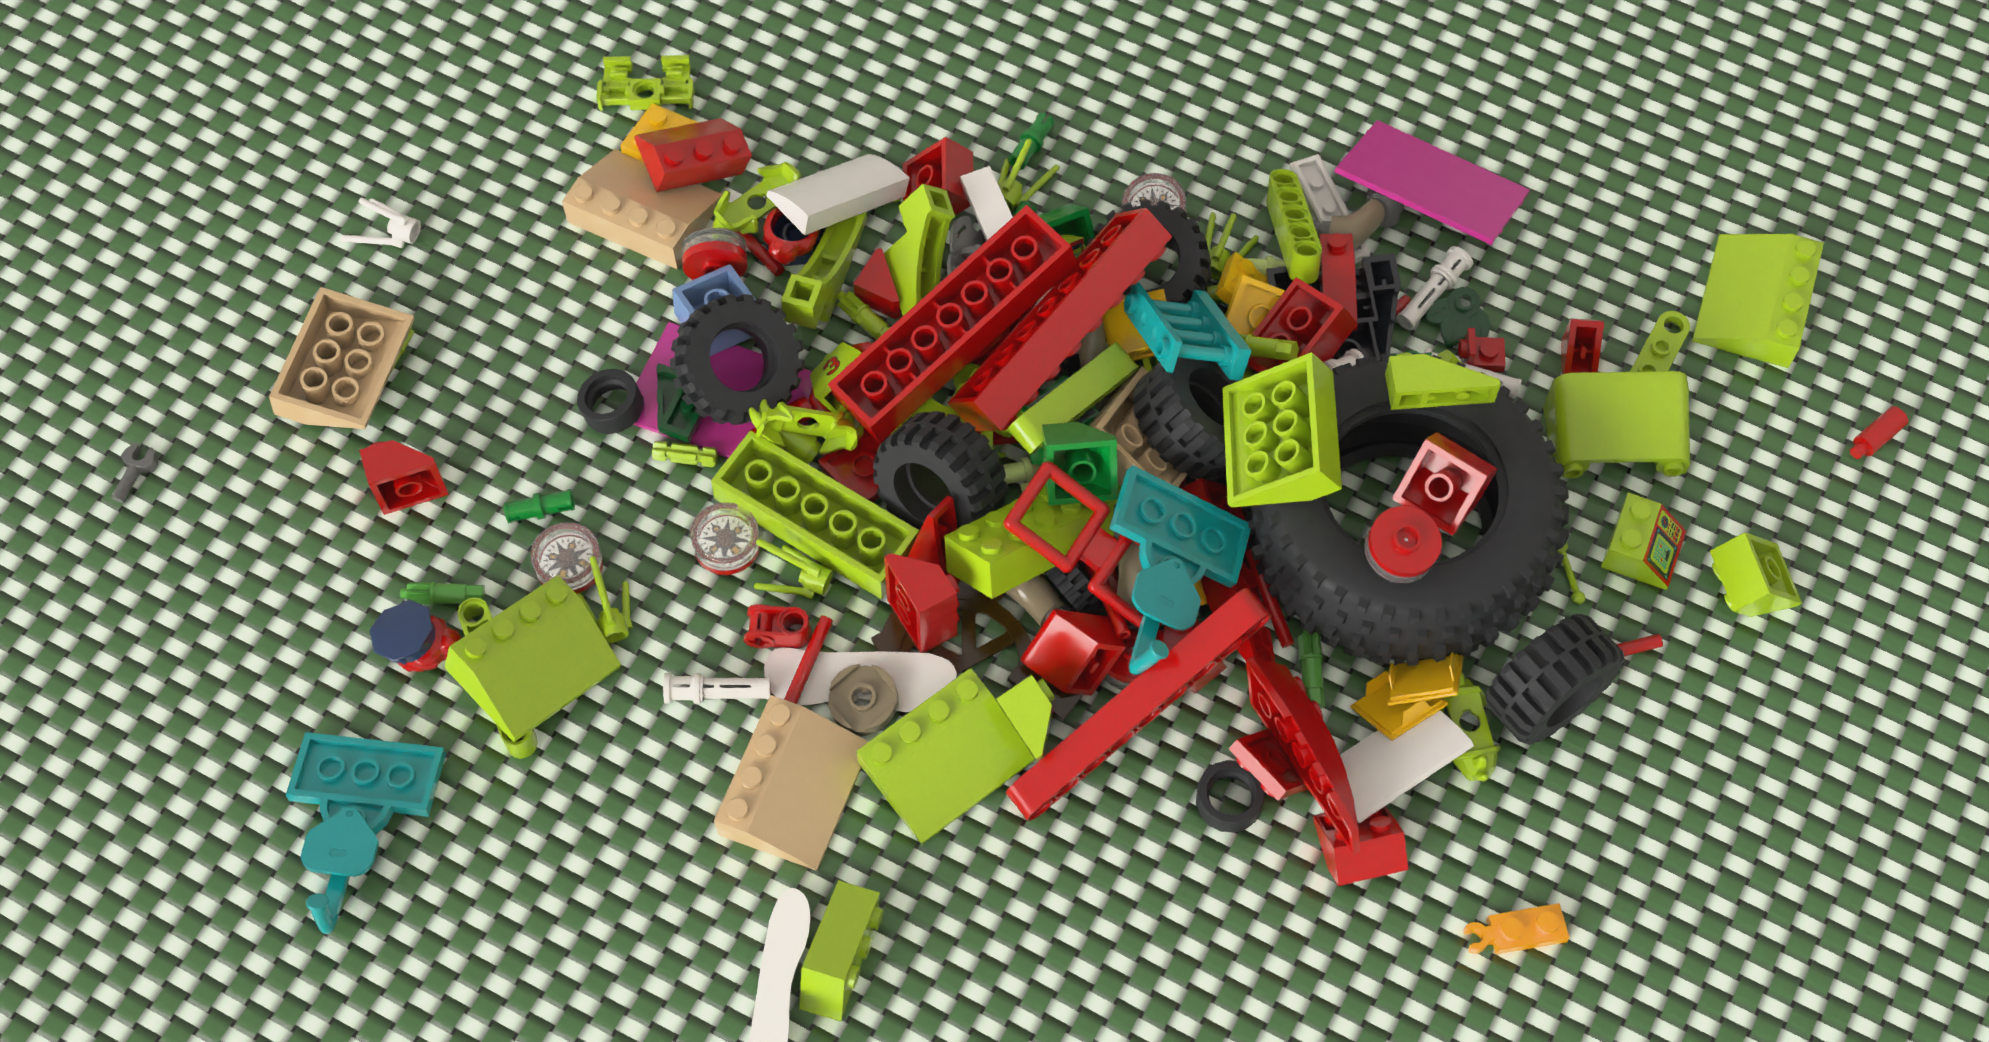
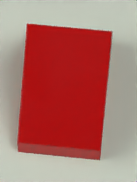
M882 248L876 249L853 283L854 294L865 304H868L871 309L893 319L901 318L900 300Z
M1570 318L1561 341L1562 375L1567 373L1598 372L1604 329L1603 320Z

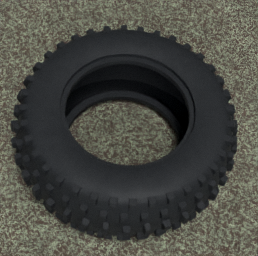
M1387 353L1381 354L1378 361L1376 357L1367 359L1363 357L1356 359V366L1347 363L1332 369L1341 472L1356 463L1376 457L1400 456L1415 459L1425 439L1438 432L1498 468L1481 499L1475 505L1481 519L1483 537L1467 551L1453 558L1434 563L1428 571L1421 575L1399 577L1383 570L1375 562L1370 551L1360 546L1348 536L1332 514L1326 495L1311 501L1242 506V511L1251 512L1245 517V521L1249 523L1248 528H1251L1249 537L1252 538L1249 540L1248 545L1249 549H1252V557L1254 561L1260 560L1255 567L1259 575L1264 574L1263 580L1266 585L1271 583L1268 592L1273 598L1279 596L1280 601L1283 603L1282 608L1290 618L1294 615L1300 618V627L1304 628L1311 635L1315 631L1322 635L1321 642L1335 649L1338 644L1345 647L1344 653L1347 655L1362 658L1363 654L1369 655V661L1378 663L1380 658V663L1389 664L1390 660L1394 659L1395 666L1405 663V660H1407L1408 666H1417L1418 660L1433 658L1436 662L1445 660L1446 656H1450L1452 652L1454 655L1458 652L1463 657L1469 656L1472 652L1479 649L1480 642L1487 648L1498 639V631L1502 629L1508 634L1518 627L1522 619L1519 614L1526 617L1537 608L1540 603V599L1537 596L1540 597L1544 591L1548 592L1555 578L1549 574L1552 573L1554 568H1560L1564 555L1556 550L1564 547L1569 537L1570 530L1561 528L1569 523V505L1562 504L1569 499V493L1565 480H1559L1564 474L1562 463H1556L1554 457H1552V454L1556 451L1555 446L1551 440L1545 441L1541 435V432L1544 430L1543 425L1539 420H1531L1528 417L1527 412L1529 408L1523 401L1517 400L1514 402L1508 397L1510 390L1504 385L1500 386L1494 403L1391 410L1385 377L1391 354ZM1457 362L1456 364L1462 367L1466 366L1465 364L1460 362Z

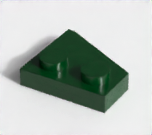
M658 363L656 366L658 431L661 434L689 444L703 417L695 412L697 407L693 403L687 405L682 399L685 395L681 387L676 389L673 379L677 378L676 370H670V367Z

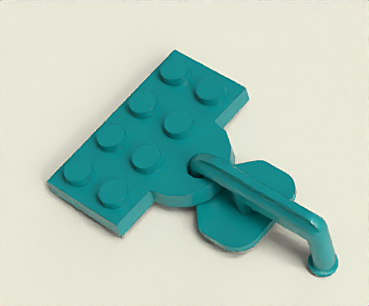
M1134 465L1126 470L1109 529L1140 544L1139 559L1143 570L1136 576L1132 590V601L1136 609L1143 614L1129 663V672L1137 675L1169 655V649L1165 643L1155 640L1160 622L1179 631L1187 630L1194 625L1201 600L1193 584L1202 579L1203 575L1229 588L1237 583L1251 528H1248V522Z
M305 732L286 796L289 801L320 805L323 822L308 831L301 851V861L304 867L311 872L331 874L326 893L313 894L306 900V906L310 909L319 930L323 934H331L335 929L349 878L363 875L371 869L379 846L376 834L388 825L393 813L429 817L446 756L444 747Z

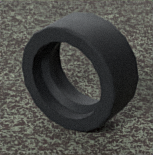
M613 368L601 370L591 375L581 385L577 394V406L589 427L599 433L614 434L630 428L640 418L644 409V397L630 374L624 370ZM617 389L628 392L626 401L618 409L603 414L593 411L596 401L603 394Z
M1226 760L1215 763L1204 771L1198 782L1196 806L1199 815L1209 826L1221 832L1235 833L1246 830L1257 821L1263 809L1265 792L1261 788V783L1251 772L1243 769L1237 761ZM1225 778L1237 779L1244 783L1251 793V803L1248 809L1237 815L1223 814L1211 805L1209 799L1212 785L1218 780Z

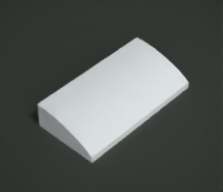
M867 154L767 191V197L804 235L905 197L909 177L891 162L879 156Z
M1438 711L1393 741L1377 730L1342 753L1340 756L1353 794L1357 821L1359 823L1471 749L1473 743L1470 738L1448 716Z

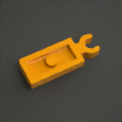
M1560 903L1489 915L1486 919L1488 926L1473 922L1466 925L1463 930L1464 934L1475 933L1480 937L1481 942L1472 943L1468 948L1469 953L1473 954L1482 952L1487 945L1494 946L1495 954H1502L1566 943L1570 938Z

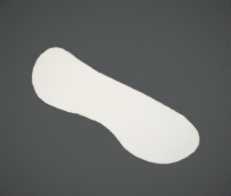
M777 648L769 653L764 665L765 678L770 677L771 693L775 697L785 698L805 650ZM884 651L820 652L797 704L802 706L828 702L831 682L840 671L856 664L871 667L875 665L884 669L892 677L896 685L899 699L896 711L910 712L956 679L957 672L949 660L930 653ZM859 692L856 695L857 699L869 700L872 696L870 692L866 695Z
M795 888L787 889L781 894L769 920L759 974L753 1022L748 1042H788L791 984L796 967L805 949L810 927L808 900L801 891Z

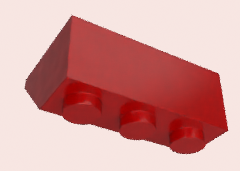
M723 118L637 134L634 137L656 192L742 175L752 157L741 128Z
M1296 277L1252 335H1255V337L1297 341L1299 347L1297 358L1312 352L1324 363L1334 356L1358 323L1344 306ZM1253 356L1249 358L1247 367L1258 374L1288 362V360Z
M892 553L884 556L887 601L919 652L925 653L957 636V622L960 620L957 613V608L960 606L957 593L960 590L954 577L950 573L945 575L938 564Z

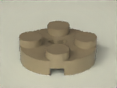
M860 664L848 666L835 676L829 688L828 706L834 720L839 726L858 736H867L884 728L893 719L899 705L898 692L892 677L884 669L872 665V667L867 665L860 666ZM861 692L866 695L870 692L872 694L869 698L870 703L866 706L855 705L858 701L857 693Z

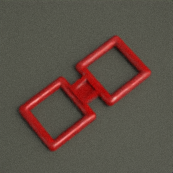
M1050 461L1043 462L1003 522L1004 527L1065 573L1071 572L1079 559L1096 571L1088 583V590L1139 628L1143 614L1105 586V583L1131 543L1134 542L1138 546L1140 544L1121 534L1116 539L1102 529L1101 526L1110 513V507ZM1049 478L1093 511V514L1066 555L1020 522Z

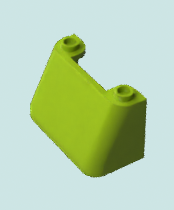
M1677 371L1567 373L1553 380L1543 409L1547 440H1551L1555 446L1556 451L1552 454V457H1554L1556 463H1562L1564 469L1563 477L1569 479L1578 478L1583 475V472L1587 471L1591 463L1655 462L1656 470L1667 477L1686 474L1690 467L1689 386L1685 373Z

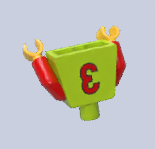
M842 342L825 356L824 360L810 375L812 388L808 401L813 410L832 413L846 411L837 401L827 384L872 343L863 342L850 346Z

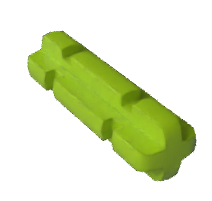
M655 441L652 448V457L658 461H667L668 458L674 463L698 465V462H700L702 466L714 467L717 463L718 452L713 447L704 446L703 449H699L697 445L681 443L668 445V442Z

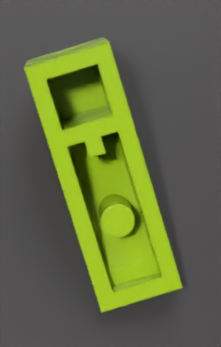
M1400 353L1396 356H1390L1385 372L1391 410L1494 403L1501 386L1500 379L1426 354Z

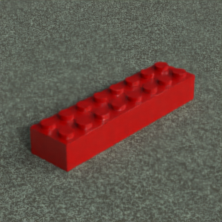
M1026 205L827 385L837 401L881 443L1078 264L1072 246Z
M1147 208L1116 213L1076 258L1078 264L1040 298L949 400L948 404L965 422L975 426V431L1007 430L1018 418L1016 416L1018 411L1023 406L1031 404L1037 398L1040 386L1045 381L1048 382L1059 373L1061 369L1059 365L1066 357L1074 355L1081 348L1082 343L1080 341L1085 335L1092 333L1102 324V316L1107 310L1113 309L1124 299L1123 292L1129 285H1134L1145 275L1144 268L1164 254L1166 251L1165 245L1172 238L1169 232Z

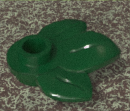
M1459 287L1453 290L1448 298L1436 300L1426 314V322L1441 324V336L1448 348L1459 344L1460 339H1465L1468 328H1475V337H1488L1490 332V320L1488 315L1480 308V297L1476 291L1469 287ZM1467 298L1470 301V306H1461L1459 299Z

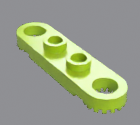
M1676 311L1663 313L1658 318L1630 372L1669 371L1690 331V322L1687 317ZM1668 322L1677 323L1676 326H1680L1679 329L1681 330L1679 333H1671L1665 329L1664 324Z

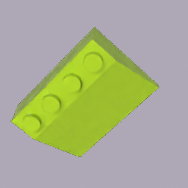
M1719 234L1692 342L1789 368L1800 348L1824 242L1794 234Z
M1311 352L1222 387L1227 498L1230 507L1311 501L1342 490L1333 371Z
M557 575L449 647L444 668L513 742H516L620 668L621 664L581 598Z
M969 668L856 751L860 766L921 845L1035 761V758L994 696L972 668Z

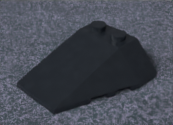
M1395 254L1363 257L1359 269H1355L1357 330L1351 332L1331 359L1337 360L1343 357L1346 351L1351 349H1357L1366 359L1376 357L1377 361L1380 360L1381 354L1390 353L1401 284ZM1286 266L1266 268L1268 284L1286 291L1293 282L1288 275ZM1319 277L1315 282L1308 284L1320 291Z

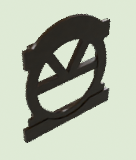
M960 580L957 583L960 590L957 593V599L960 604L957 610L962 612V656L941 645L925 653L949 660L954 665L957 675L1014 644L1018 650L1019 658H1021L1031 644V640L1016 617L998 603L1003 599V594L991 599ZM894 610L890 613L883 631L871 637L878 652L911 653L912 648H917ZM981 613L999 623L1006 632L976 648V614Z

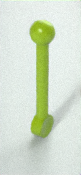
M1566 543L1564 547L1556 551L1564 555L1562 563L1573 591L1572 601L1576 604H1582L1585 601V594L1579 590L1566 554L1568 544Z

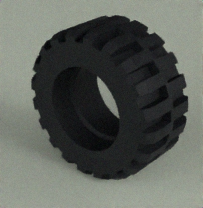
M1150 199L1140 200V206L1132 207L1131 202L1122 205V212L1147 208L1172 236L1166 245L1172 247L1178 255L1179 265L1172 278L1157 288L1145 291L1151 292L1164 289L1166 301L1184 304L1191 300L1194 290L1208 292L1206 284L1211 282V259L1204 233L1200 232L1199 225L1194 218L1188 219L1186 211L1180 207H1175L1172 210L1168 202L1161 200L1157 206L1152 205ZM1114 210L1106 215L1107 223L1115 216L1116 212ZM1102 223L1097 224L1093 230L1095 237L1107 223L1105 225ZM1092 238L1088 240L1087 246L1093 240ZM1128 287L1123 294L1127 295L1130 293L1132 287Z
M734 294L726 295L717 300L714 299L689 315V319L683 322L677 330L679 336L673 340L671 346L675 356L670 359V370H676L677 378L673 379L676 389L679 387L683 389L685 395L682 399L686 404L690 405L693 403L697 407L695 412L702 417L710 416L712 417V422L720 424L726 422L731 423V425L751 423L749 408L753 407L759 412V406L763 399L767 400L771 409H774L779 402L787 404L792 398L791 392L798 389L801 379L797 375L798 372L804 370V360L799 359L798 352L804 350L802 340L795 341L793 333L798 330L794 323L787 325L783 320L787 314L780 308L776 310L771 309L770 301L763 298L756 301L753 295L742 294L738 297H735ZM725 330H740L752 337L760 347L764 360L763 374L759 383L749 390L735 391L730 389L713 372L710 363L711 344L714 338Z
M1178 357L1173 373L1166 372L1159 362L1139 380L1133 396V404H1135L1133 409L1134 416L1139 420L1138 427L1141 433H1145L1148 438L1147 443L1152 449L1155 448L1159 452V457L1165 463H1171L1173 469L1179 473H1187L1190 478L1215 480L1226 476L1222 387L1235 383L1238 380H1229L1217 362Z
M940 411L917 413L881 443L874 458L873 469L875 470L873 478L874 484L879 486L877 493L880 500L885 501L887 504L885 508L889 513L894 514L899 519L918 529L919 532L927 515L947 496L954 499L958 529L963 525L986 516L989 512L1002 508L1005 502L1007 481H1004L1006 473L1004 465L999 464V454L996 449H991L988 444L990 441L984 434L980 435L975 431V426L969 422L963 423L960 421L961 417L954 414L945 416V412ZM934 472L943 480V482H944L945 484H943V483L937 478V476L934 474Z
M1574 614L1570 618L1566 617L1533 639L1528 646L1521 649L1502 668L1501 673L1493 679L1492 685L1487 689V706L1519 742L1529 745L1540 742L1569 724L1572 719L1585 711L1612 684V681L1617 678L1620 670L1624 667L1623 651L1590 616Z

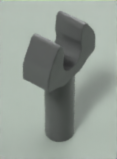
M137 443L130 445L123 451L121 458L126 464L127 469L111 496L113 500L124 503L139 474L153 473L156 470L158 458L152 447L149 448L142 460H137L142 452Z

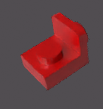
M1468 328L1465 339L1459 340L1458 356L1460 359H1464L1466 364L1496 373H1504L1506 367L1504 338L1475 337V328Z

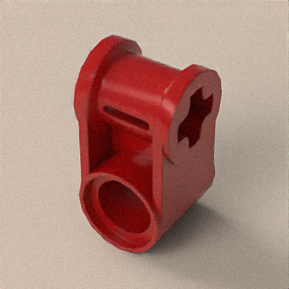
M755 604L748 607L747 615L750 618L749 630L744 634V643L746 645L761 649L770 647L801 649L808 645L812 636V628L808 615L803 609ZM793 625H802L797 631H788Z

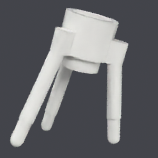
M360 198V204L390 218L387 231L392 234V238L358 235L340 236L341 241L393 245L402 249L405 242L413 244L417 240L421 229V222L403 215L375 199L367 200Z

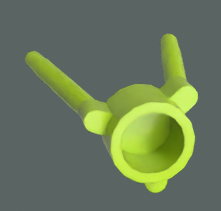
M1031 139L1026 140L1009 177L1007 178L1010 167L1008 158L1005 160L999 176L998 185L1010 212L1014 211L1015 207H1018L1020 201H1027L1060 168L1059 165H1054L1023 194L1022 184L1015 179L1032 144Z
M1210 213L1205 239L1211 259V279L1220 280L1227 258L1230 257L1229 251L1224 247L1237 217L1235 213L1230 215L1218 245L1214 246L1211 250L1216 213ZM1254 235L1238 254L1244 258L1259 240V236Z
M762 539L756 540L758 546L802 569L798 582L803 584V588L755 583V589L802 595L810 599L814 598L815 593L825 594L831 582L833 570L816 563L788 545H783L782 549Z
M591 556L589 560L603 606V611L599 613L598 620L582 594L578 593L577 595L585 604L608 643L619 642L629 636L628 630L633 628L630 618L629 583L627 581L622 583V613H619L618 608H611L597 559L595 556Z

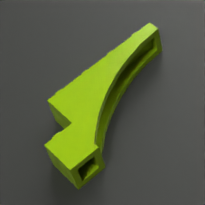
M922 184L899 205L903 224L907 232L884 252L900 300L903 316L940 283L947 233L950 222L955 217L947 191L926 184Z
M867 211L828 226L809 261L797 274L791 273L781 299L782 310L787 314L784 318L785 322L816 329L819 321L829 323L837 301L836 296L841 291L868 219Z

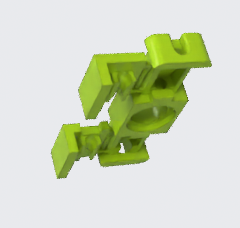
M689 55L661 56L662 71L666 72V77H662V82L661 78H628V73H632L633 69L631 56L603 57L604 77L603 80H599L597 83L596 94L599 110L603 111V106L629 105L630 110H647L652 103L661 107L666 104H688L689 109L693 108L695 90L693 79L690 78L691 64ZM646 90L654 93L648 98L638 96L640 92Z

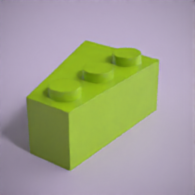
M838 880L802 965L800 1010L842 1022L852 989L855 988L859 978L862 960L867 958L871 948L872 937L870 936L872 930H878L882 921L884 909L879 908L880 892Z

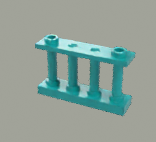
M1140 282L1132 285L1130 293L1126 295L1124 300V312L1166 372L1173 373L1177 358L1179 357L1217 362L1229 380H1242L1252 350L1206 291L1194 290L1191 300L1184 304L1153 300Z

